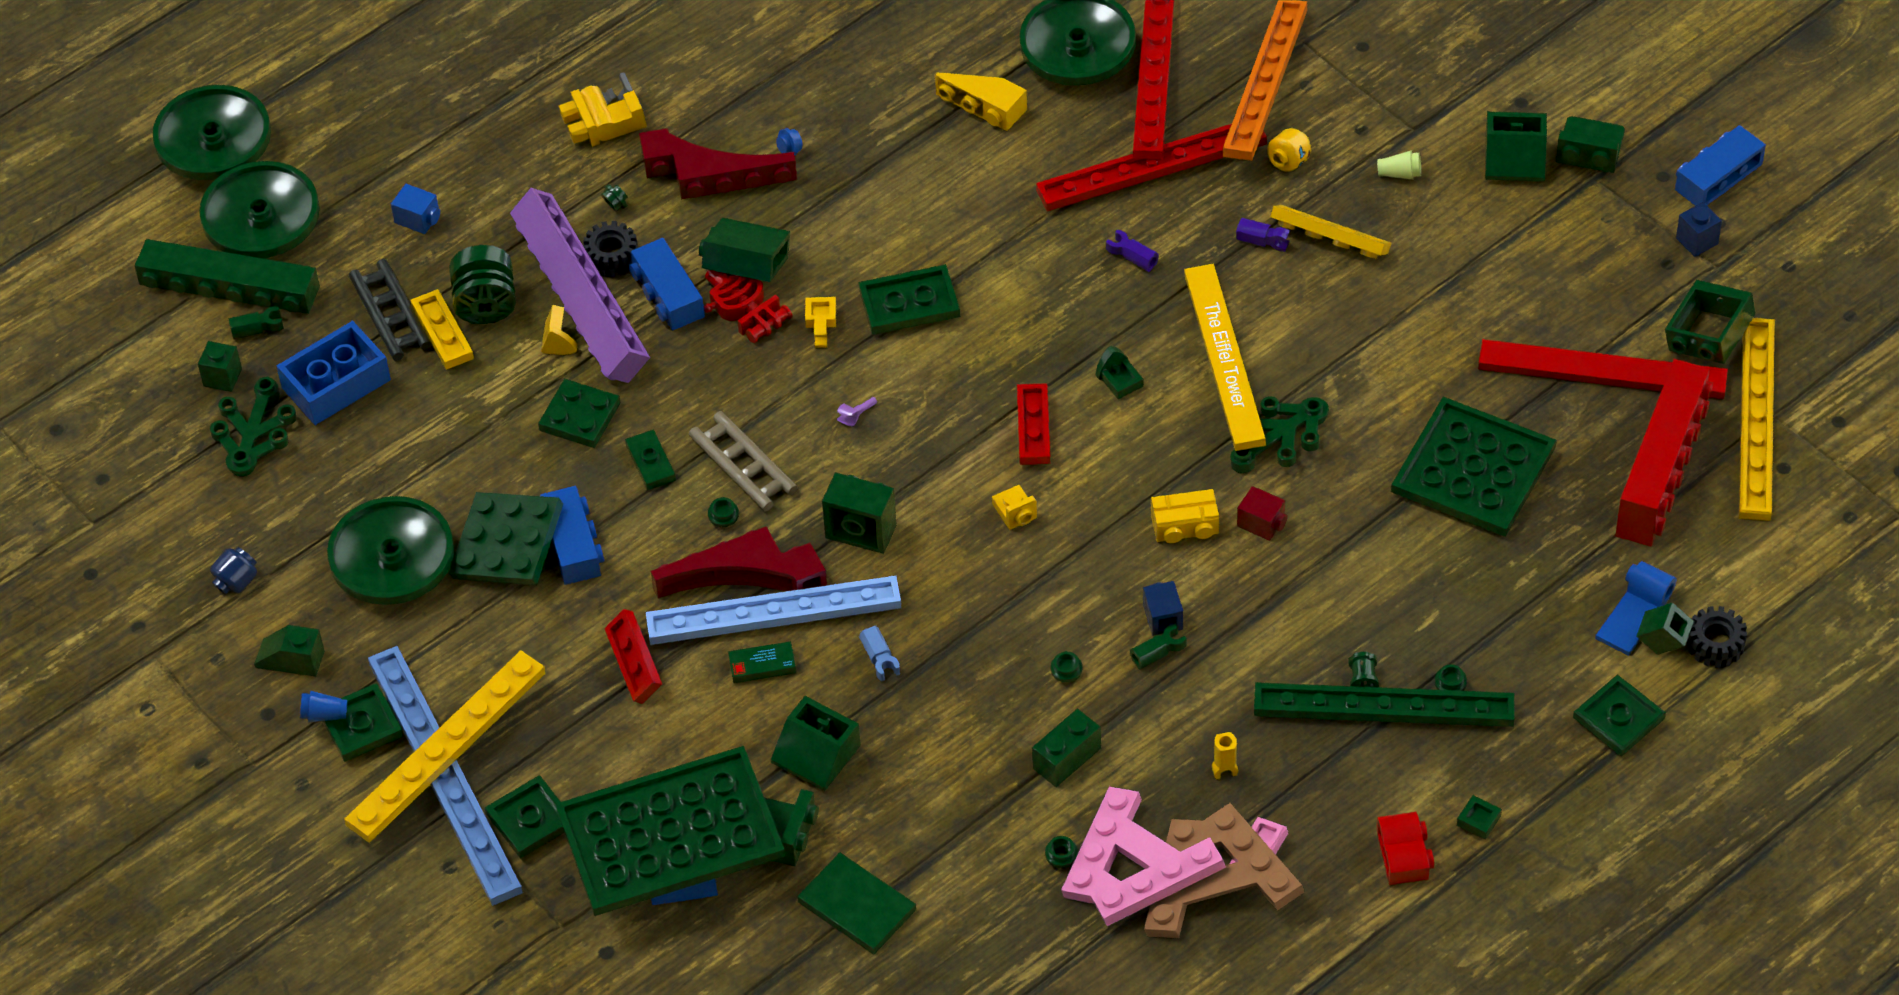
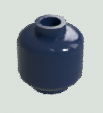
M239 547L235 550L231 548L224 550L210 568V572L215 578L212 584L224 594H227L229 591L237 594L242 593L257 575V569L254 566L257 563L256 560Z

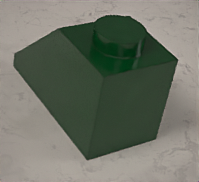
M287 625L263 638L254 663L255 668L316 677L325 652L320 630Z

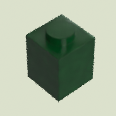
M212 341L207 342L198 362L203 387L229 392L233 391L242 371L237 346Z
M1669 603L1645 611L1636 637L1659 655L1684 647L1694 621L1674 603Z

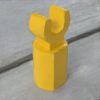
M1231 732L1216 734L1214 739V761L1212 763L1214 777L1216 780L1220 779V774L1226 770H1231L1232 775L1237 776V739Z

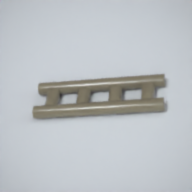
M718 411L714 415L713 420L717 425L703 433L698 427L690 430L689 436L764 511L772 508L773 502L769 498L783 489L788 495H793L797 491L798 486L722 411ZM727 433L736 443L721 451L713 441ZM746 452L755 462L740 470L731 460ZM764 470L773 481L759 489L750 479Z

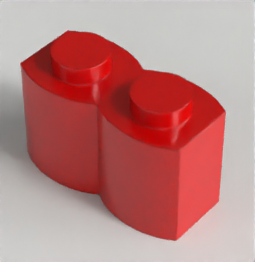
M1417 812L1377 817V836L1389 885L1429 880V871L1434 869V857L1432 849H1426L1424 841L1428 840L1425 821H1419Z

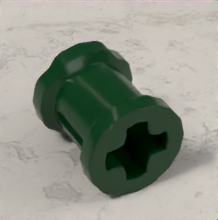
M1357 652L1348 658V665L1352 669L1353 675L1350 686L1379 687V680L1375 677L1374 668L1377 665V657L1374 654Z

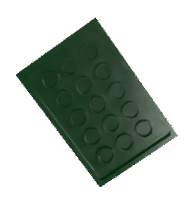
M744 746L555 804L594 916L785 857V849Z

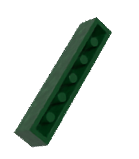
M150 239L145 240L134 265L139 285L149 288L173 290L177 293L196 294L206 298H220L236 303L255 304L261 307L275 306L289 312L309 314L320 288L316 267Z

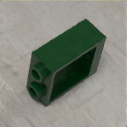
M1696 280L1665 328L1668 350L1706 361L1725 364L1755 316L1752 293ZM1701 311L1731 318L1719 338L1689 332Z

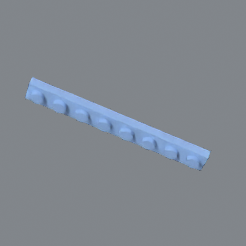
M889 576L646 612L650 645L899 609L901 608V598L897 577Z

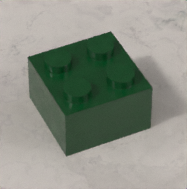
M834 473L822 499L825 538L884 554L897 526L894 488L883 483L859 479L854 475Z

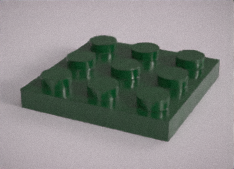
M476 492L449 574L453 579L537 586L563 502L559 497Z

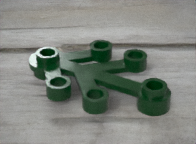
M270 377L260 378L254 386L256 400L248 423L238 411L237 402L233 397H224L218 403L220 414L228 418L241 435L240 446L229 436V427L225 421H215L210 426L212 438L215 441H219L228 453L226 457L228 470L239 477L251 474L255 469L257 459L276 449L285 448L289 443L287 432L280 427L291 425L297 420L294 406L285 404L278 408L275 417L262 423L267 406L275 403L280 397L278 384ZM269 434L268 441L253 447L256 440Z
M1272 396L1263 398L1260 405L1261 413L1265 417H1274L1277 414L1293 415V417L1288 420L1260 419L1263 431H1270L1265 434L1266 446L1235 451L1234 448L1230 455L1231 467L1238 473L1252 471L1256 465L1255 457L1281 439L1282 447L1277 451L1278 464L1282 467L1293 466L1296 463V451L1294 449L1296 429L1306 424V431L1301 435V447L1306 451L1317 450L1320 446L1318 425H1321L1329 414L1327 402L1317 397L1307 398L1300 404L1279 403L1278 399Z

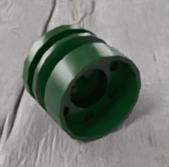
M492 245L470 246L459 251L451 259L449 272L452 285V305L455 314L459 318L472 324L496 323L507 318L514 311L516 296L513 284V266L510 255L503 249Z

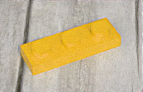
M438 289L410 300L413 310L446 370L474 359L471 347Z

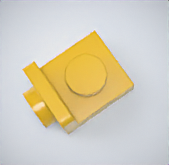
M1020 485L992 496V505L1009 530L1027 525L1037 518L1036 499L1034 496L1027 497Z

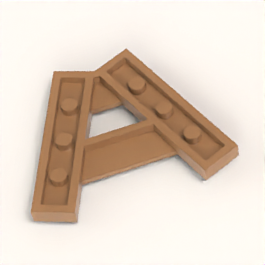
M1229 803L1203 821L1171 820L1166 840L1167 844L1181 852L1210 837L1214 845L1220 844L1235 863L1225 865L1226 868L1151 904L1144 930L1149 937L1179 938L1188 904L1256 886L1278 911L1303 894L1304 889L1297 878L1233 805Z

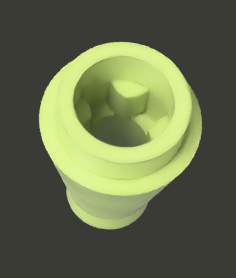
M1412 150L1384 159H1378L1377 161L1379 177L1387 176L1414 180V177L1421 176L1420 153H1412Z

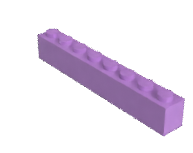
M530 188L510 212L516 222L517 230L523 234L528 243V249L538 259L540 269L551 281L552 289L564 303L565 311L573 318L577 325L576 330L589 345L588 350L596 357L603 375L610 380L616 379L629 383L650 359V356L553 195Z

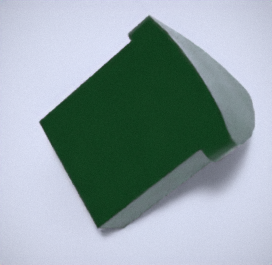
M1109 346L1098 362L1095 375L1099 380L1102 379L1117 399H1120L1144 387V379L1130 363L1124 352L1117 347Z

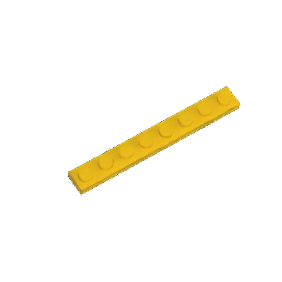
M520 650L344 818L346 827L370 843L546 674L545 666Z

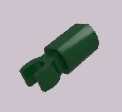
M270 307L260 314L254 312L228 318L233 340L261 334L264 330L276 332L284 329L282 318L273 320L281 317L279 307Z
M1176 624L1170 625L1164 630L1163 635H1156L1130 649L1131 659L1140 670L1167 656L1169 651L1183 650L1187 646V638L1183 636L1179 639H1172V637L1178 634V627Z

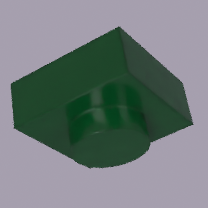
M1472 795L1458 816L1456 826L1486 840L1500 819L1502 809Z

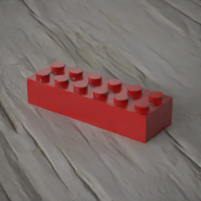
M1673 359L1620 498L1615 537L1652 547L1656 535L1662 536L1666 524L1665 514L1666 512L1670 513L1675 500L1674 490L1675 488H1680L1684 471H1682L1683 466H1688L1693 450L1691 447L1692 442H1697L1700 434L1701 424L1698 423H1700L1701 418L1705 419L1708 413L1710 401L1707 400L1710 397L1713 382L1708 381L1710 368Z

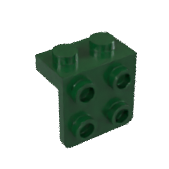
M1570 116L1566 120L1564 131L1560 130L1556 162L1614 173L1625 128L1618 124Z
M801 789L795 805L765 798L785 849V857L773 860L775 862L796 866L800 853L806 849L808 833L811 825L816 823L819 806L815 805L814 792Z

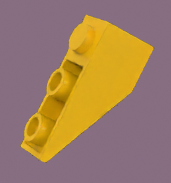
M939 72L935 75L936 95L944 101H949L963 108L966 112L974 114L986 120L989 124L998 126L1005 131H1008L1027 111V90L1004 78Z

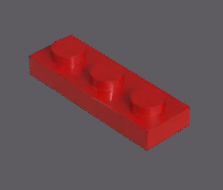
M1047 383L1017 384L1020 465L1051 464Z
M623 609L604 629L633 702L643 704L662 685V682L633 611Z

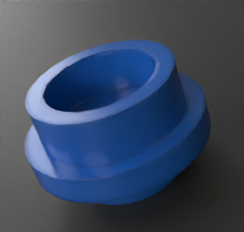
M788 128L779 131L776 140L779 151L781 153L794 152V156H796L803 146L798 131Z

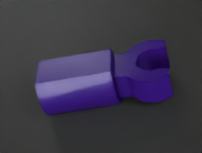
M1241 218L1236 230V239L1264 247L1267 244L1278 251L1285 252L1289 245V240L1286 239L1290 231L1282 227L1274 229L1269 224Z
M1122 230L1115 231V240L1118 243L1112 242L1109 239L1106 241V250L1109 253L1121 254L1124 259L1148 272L1158 262L1159 255L1157 252L1134 239H1128L1127 234Z

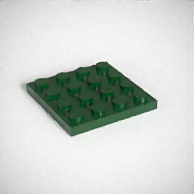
M1443 396L1391 484V492L1506 537L1553 454L1557 440Z

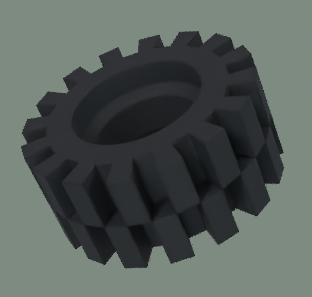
M607 221L601 222V228L597 224L592 227L593 232L587 231L586 237L583 239V247L600 272V275L605 277L606 272H608L610 277H615V272L619 271L621 276L625 274V268L630 271L629 265L632 264L631 251L638 248L637 237L631 227L627 229L625 223H621L618 226L617 221H612V224L608 226ZM610 245L622 247L612 253L600 251L602 248Z
M1710 606L1707 608V613L1703 609L1699 610L1698 615L1694 614L1691 618L1694 622L1687 639L1689 653L1691 655L1695 654V660L1698 662L1702 658L1705 659L1704 665L1708 667L1710 662H1715V668H1721V662H1724L1726 667L1731 665L1732 660L1737 662L1740 659V655H1743L1747 637L1746 623H1742L1743 618L1740 615L1734 618L1735 611L1732 609L1725 613L1722 606H1719L1718 611H1714V607ZM1710 631L1722 632L1729 637V640L1721 643L1713 642L1705 637V633Z

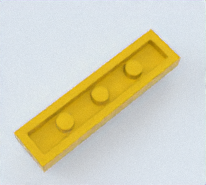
M1284 205L1273 206L1270 215L1271 218L1279 220L1277 225L1291 230H1295V226L1306 230L1305 235L1316 239H1322L1323 236L1334 239L1332 244L1345 249H1350V246L1360 248V254L1377 259L1378 255L1388 254L1391 242Z

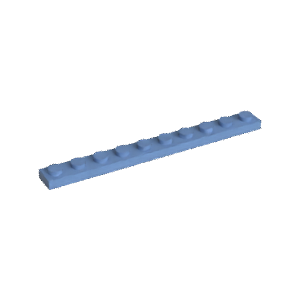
M398 646L368 657V661L408 742L415 752L439 729V726ZM455 760L430 785L493 906L522 894V888L457 760Z

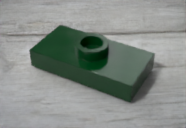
M654 429L625 439L626 447L647 490L676 481L674 470Z

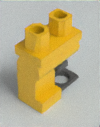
M620 73L619 75L623 89L618 96L613 92L612 88L607 89V92L604 93L597 86H588L581 91L579 89L571 91L573 100L559 105L560 114L565 124L580 119L579 122L567 126L574 144L589 139L593 147L599 145L600 141L610 140L647 127L641 104L625 73Z

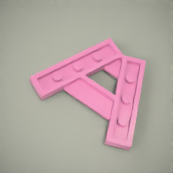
M1114 787L1108 788L1061 889L1066 899L1095 904L1106 926L1226 868L1220 853L1210 837L1180 852L1133 822L1132 820L1142 800L1139 792ZM1118 852L1145 868L1122 881L1108 873Z

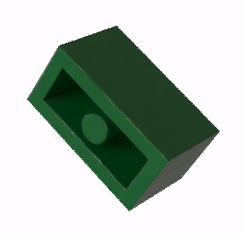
M1077 708L1032 747L1033 770L1053 786H1059L1101 749V726Z

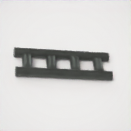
M386 259L379 260L376 263L378 271L362 276L359 270L356 269L349 273L348 276L394 361H399L404 357L401 349L418 343L422 350H427L432 346L428 335ZM385 281L390 291L373 297L368 287ZM396 301L401 312L384 318L379 308ZM407 322L412 332L395 339L390 328Z

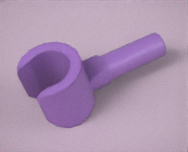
M872 397L854 408L842 404L837 410L841 414L837 421L847 426H854L859 415L877 404V400Z

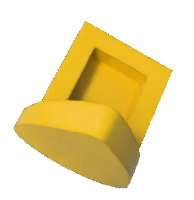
M552 305L545 321L541 353L568 355L577 352L578 344L576 341L561 331L564 307Z

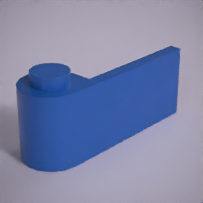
M1643 561L1639 562L1638 565L1632 564L1625 577V581L1628 582L1627 592L1595 636L1596 640L1628 656L1640 641L1636 636L1645 611L1665 605L1672 595L1677 582L1676 577Z

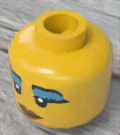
M1285 129L1269 142L1267 147L1268 157L1271 163L1279 170L1285 172L1294 171L1309 159L1311 154L1310 141L1303 132L1297 129Z

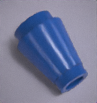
M310 691V694L302 693L300 719H308V723L346 719L347 700L315 691Z

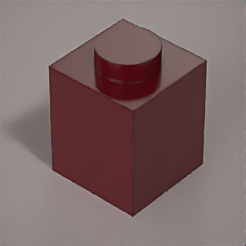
M1254 486L1250 488L1237 507V527L1269 541L1276 531L1281 532L1287 522L1288 515L1285 514V500Z

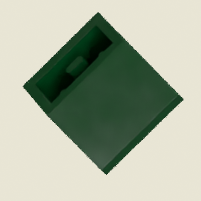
M1487 111L1485 180L1545 182L1547 113Z
M804 696L785 721L772 754L771 763L825 791L861 746L859 723Z

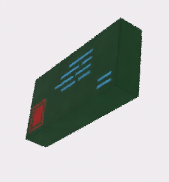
M791 641L728 651L733 683L796 673Z

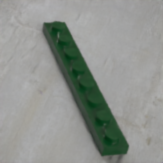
M1255 682L1254 716L1514 727V693Z

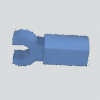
M873 626L862 630L859 638L869 658L875 665L877 678L880 681L885 680L883 671L885 668L893 669L896 676L900 675L899 662L895 657L891 656L892 653L879 628Z

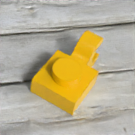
M836 297L805 298L806 328H814L815 348H827V327H836Z

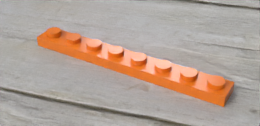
M1278 0L1223 146V157L1253 160L1308 10L1307 1Z

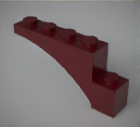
M668 128L639 133L646 177H661L676 173L681 200L797 180L794 152L763 155L729 153L688 142L669 133Z
M767 526L758 530H751L732 540L720 542L716 546L704 551L692 553L673 563L663 564L651 571L653 590L658 599L680 591L717 585L759 586L785 592L827 586L826 570L812 544L807 543L802 546H795L781 553Z

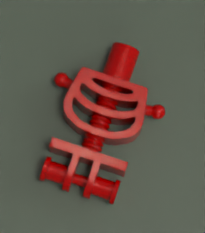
M707 270L705 279L714 288L709 291L711 303H706L703 306L704 311L709 313L715 309L722 319L727 321L737 320L739 333L741 335L746 333L752 343H756L763 335H770L772 333L771 326L779 329L783 321L793 317L791 310L786 305L780 307V299L776 294L762 303L764 291L761 280L737 275L728 276L723 272Z

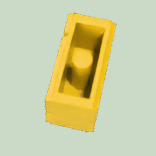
M1213 489L1151 497V517L1157 542L1176 543L1184 538L1197 537L1199 539H1207L1214 534H1219V513Z

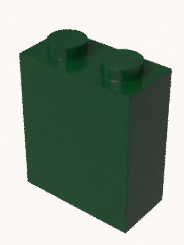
M722 217L715 227H711L709 235L700 242L699 256L702 257V268L771 282L788 259L790 231Z

